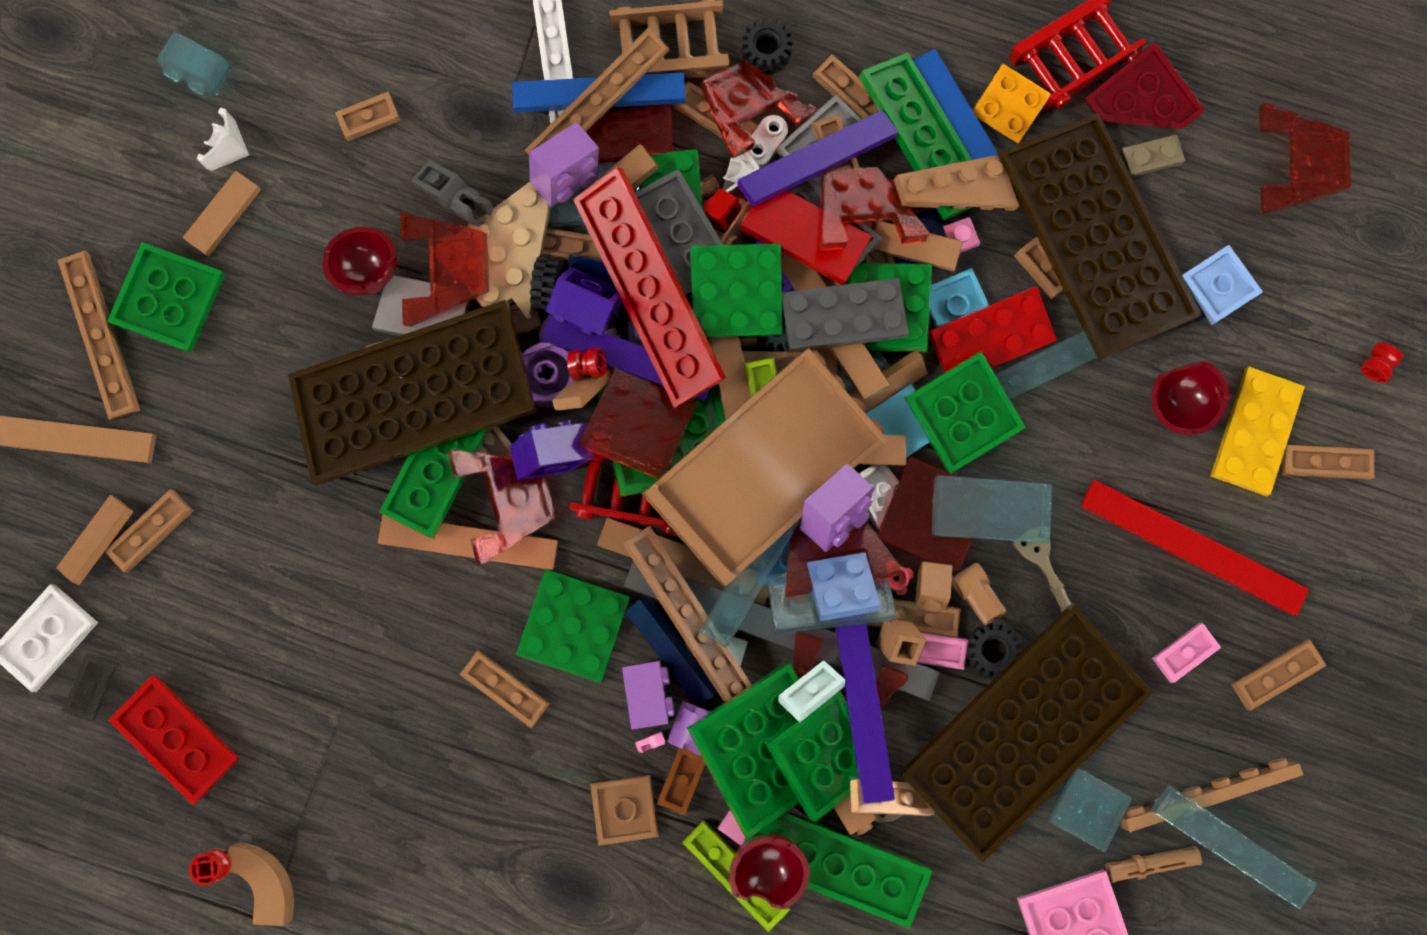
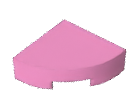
M663 731L636 741L635 745L638 752L643 753L649 749L664 745L666 738Z

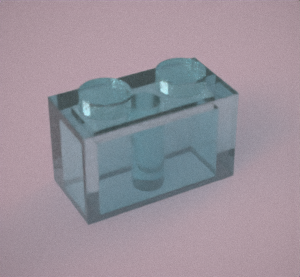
M175 31L156 59L164 68L163 73L176 82H179L180 79L188 83L187 86L201 95L206 92L215 97L232 71L231 66L222 56Z

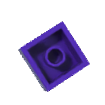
M570 267L557 279L546 312L553 314L552 317L559 322H571L580 326V330L584 333L602 335L613 321L621 297L615 285Z
M574 420L560 422L557 424V427L548 428L547 424L532 426L529 428L530 432L519 435V440L509 446L517 480L571 472L595 457L587 424H575Z

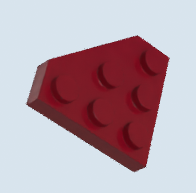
M1156 42L1151 43L1083 98L1094 114L1099 113L1103 122L1183 129L1206 111Z

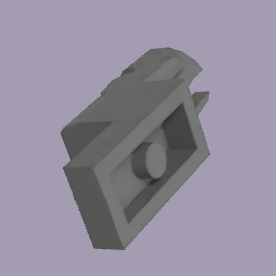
M428 160L411 180L418 189L431 195L441 206L473 226L479 227L484 223L472 214L471 208L475 210L480 208L489 216L492 214L493 207L487 198L470 188L457 174L431 160Z

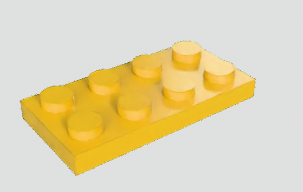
M1252 367L1246 368L1210 476L1264 496L1271 495L1305 386Z

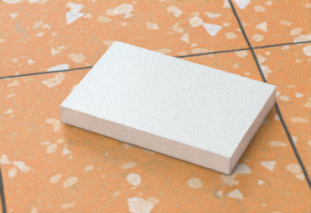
M50 584L0 639V664L31 692H37L98 622L60 588Z

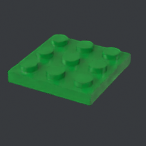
M141 242L107 322L192 353L226 274L218 269Z
M781 244L690 246L691 308L706 337L782 335Z
M860 263L851 272L844 285L899 278L909 335L907 338L863 343L867 350L927 352L932 264Z
M982 352L974 354L904 397L946 471L950 474L1026 428Z
M545 569L516 655L602 683L630 597Z
M838 691L801 722L795 718L764 742L808 818L815 822L851 794L850 781L858 779L847 703L841 691Z

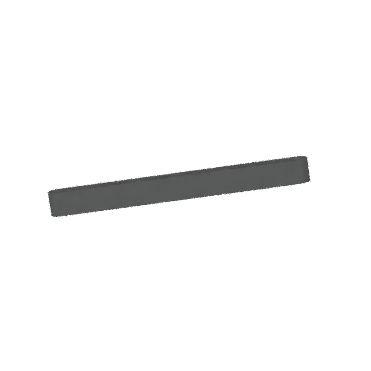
M633 561L623 587L658 600ZM683 576L710 620L817 660H824L828 664L841 668L836 633ZM870 646L876 682L927 701L931 700L940 672L917 663L916 666L890 662L880 649Z

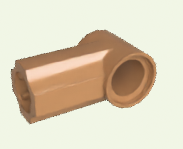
M977 562L952 577V585L964 601H968L984 626L994 623L1006 614L1007 610L990 587L988 576Z

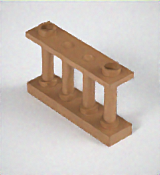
M702 0L697 3L632 9L630 7H619L616 10L609 11L611 28H620L622 53L632 44L631 27L648 25L660 38L659 24L676 23L679 57L666 60L661 58L645 75L684 73V81L729 76L728 54L718 52L715 19L723 18L722 0ZM704 20L707 54L705 56L693 57L690 55L687 22Z

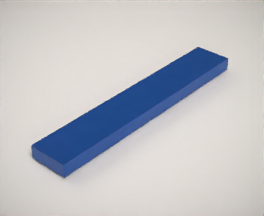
M936 49L914 59L913 62L971 159L998 155L997 150Z
M684 73L644 75L613 107L686 103ZM598 77L512 82L514 113L565 110Z

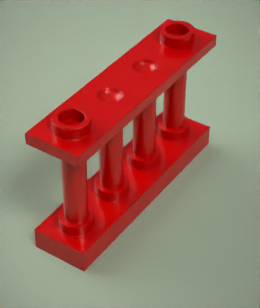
M1088 0L1014 45L1008 57L1014 67L1023 61L1025 64L1029 63L1046 89L1051 93L1043 106L1046 112L1053 107L1057 109L1063 107L1072 99V95L1122 64H1127L1141 52L1147 43L1143 38L1130 45L1108 14V7L1112 0ZM1091 19L1100 22L1120 50V53L1109 60L1085 28L1086 22ZM1069 33L1076 35L1097 65L1096 68L1086 74L1083 73L1061 42L1063 40L1062 37ZM1046 47L1054 51L1074 79L1073 82L1062 89L1038 56L1040 54L1039 51Z
M591 440L595 457L589 460L581 504L570 502L569 506L571 511L576 512L575 517L593 520L594 515L660 527L663 528L664 534L678 536L664 519L651 517L653 506L644 496H642L639 515L621 512L624 496L620 497L617 479L615 480L610 509L593 506L601 462H604L605 458L612 459L609 443Z

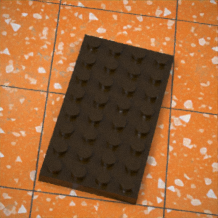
M1099 113L999 152L998 156L1009 176L1012 187L1099 361L1195 320L1202 315Z
M506 300L288 374L311 484L316 486L537 412L510 305Z
M1070 604L938 733L899 774L976 858L983 863L1153 692L1078 607Z

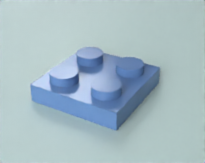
M866 553L807 562L806 570L820 621L880 610L881 605Z

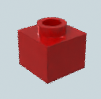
M719 188L714 196L707 201L703 211L713 228L725 234L741 211L742 206L737 197Z

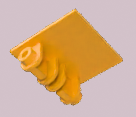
M1002 64L976 104L973 112L978 119L1019 144L1051 93L1005 64Z

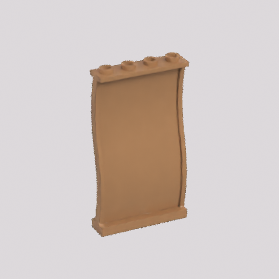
M808 348L799 354L797 358L765 384L692 451L642 493L723 586H727L735 579L737 574L761 555L802 517L804 501L843 466L848 464L852 468L856 467L876 448L887 441L883 435L885 432L883 427L876 420L868 418L863 412L865 407L861 401L855 396L850 397L844 390L846 385L843 380L835 373L831 374L824 366L826 362L817 351L812 352Z

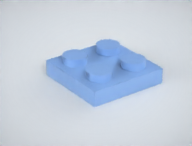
M1230 245L1182 275L1194 301L1211 325L1263 292Z

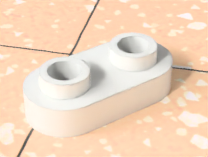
M770 115L764 118L745 144V148L760 168L769 164L776 154V148L787 137L788 126L786 121L780 116ZM774 125L777 126L779 130L776 132H772L769 130V127ZM760 148L763 152L757 155L753 152V149Z

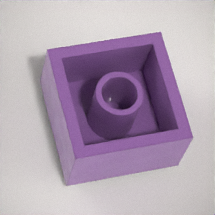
M576 122L529 152L530 182L550 207L557 203L566 202L572 197L574 192L582 187L587 188L595 182L598 177L599 147Z
M846 464L804 501L800 530L825 552H828L834 545L839 547L847 539L848 532L854 527L860 528L868 520V510L873 502L871 498L874 486L851 466Z
M660 661L622 667L631 730L668 724L670 716L675 715L672 697H666L665 686L670 685L668 667H662Z

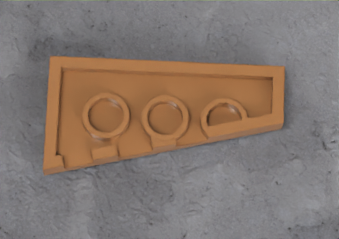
M998 155L899 174L894 179L902 206L938 208L940 205L953 206L954 209H965L967 206L980 207V210L1005 208V211H1015L1019 207L1009 176Z

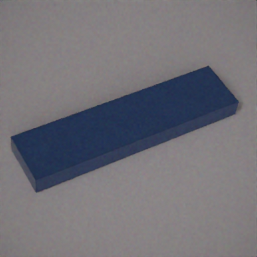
M643 596L626 611V614L696 706H701L718 693L702 667L648 596Z

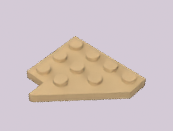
M531 182L493 208L491 216L488 214L482 216L480 219L484 224L479 227L470 225L439 248L482 307L502 300H506L509 304L515 301L528 320L532 317L533 313L530 303L532 270H534L533 265L536 262V258L543 256L551 210L549 204Z

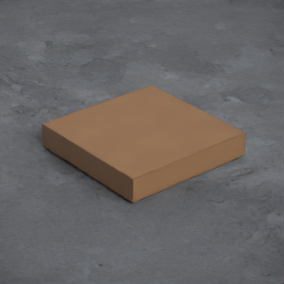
M651 774L590 784L598 846L659 837Z

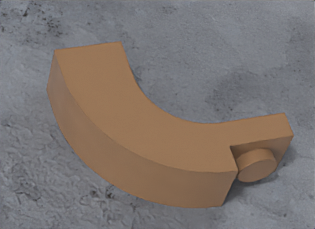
M242 842L230 845L229 849H208V852L214 849L228 852L227 855L231 860L229 872L240 875L250 885L254 895L252 925L285 926L293 921L294 894L292 884L286 870L272 854L258 846Z

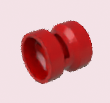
M1376 343L1371 350L1372 357L1364 361L1360 370L1366 377L1375 382L1387 383L1393 374V367L1398 366L1402 361L1403 354L1399 349L1390 344Z
M601 347L589 348L586 352L571 350L567 356V367L573 380L585 379L587 375L603 377L607 371V361Z
M216 849L196 856L189 866L191 879L200 886H207L224 879L231 869L230 857L226 852Z

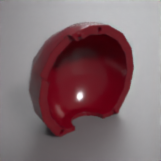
M354 227L342 231L330 240L323 251L322 268L324 277L338 291L350 296H369L379 292L388 284L396 270L398 259L393 241L383 231L372 227Z
M1207 361L1184 365L1158 375L1151 391L1152 409L1159 422L1172 432L1183 435L1202 434L1215 427L1225 414L1230 399L1229 384L1224 375Z
M779 834L756 835L742 844L733 856L729 884L735 898L748 900V897L755 896L766 900L771 907L786 909L803 895L808 886L810 869L803 851L791 839Z

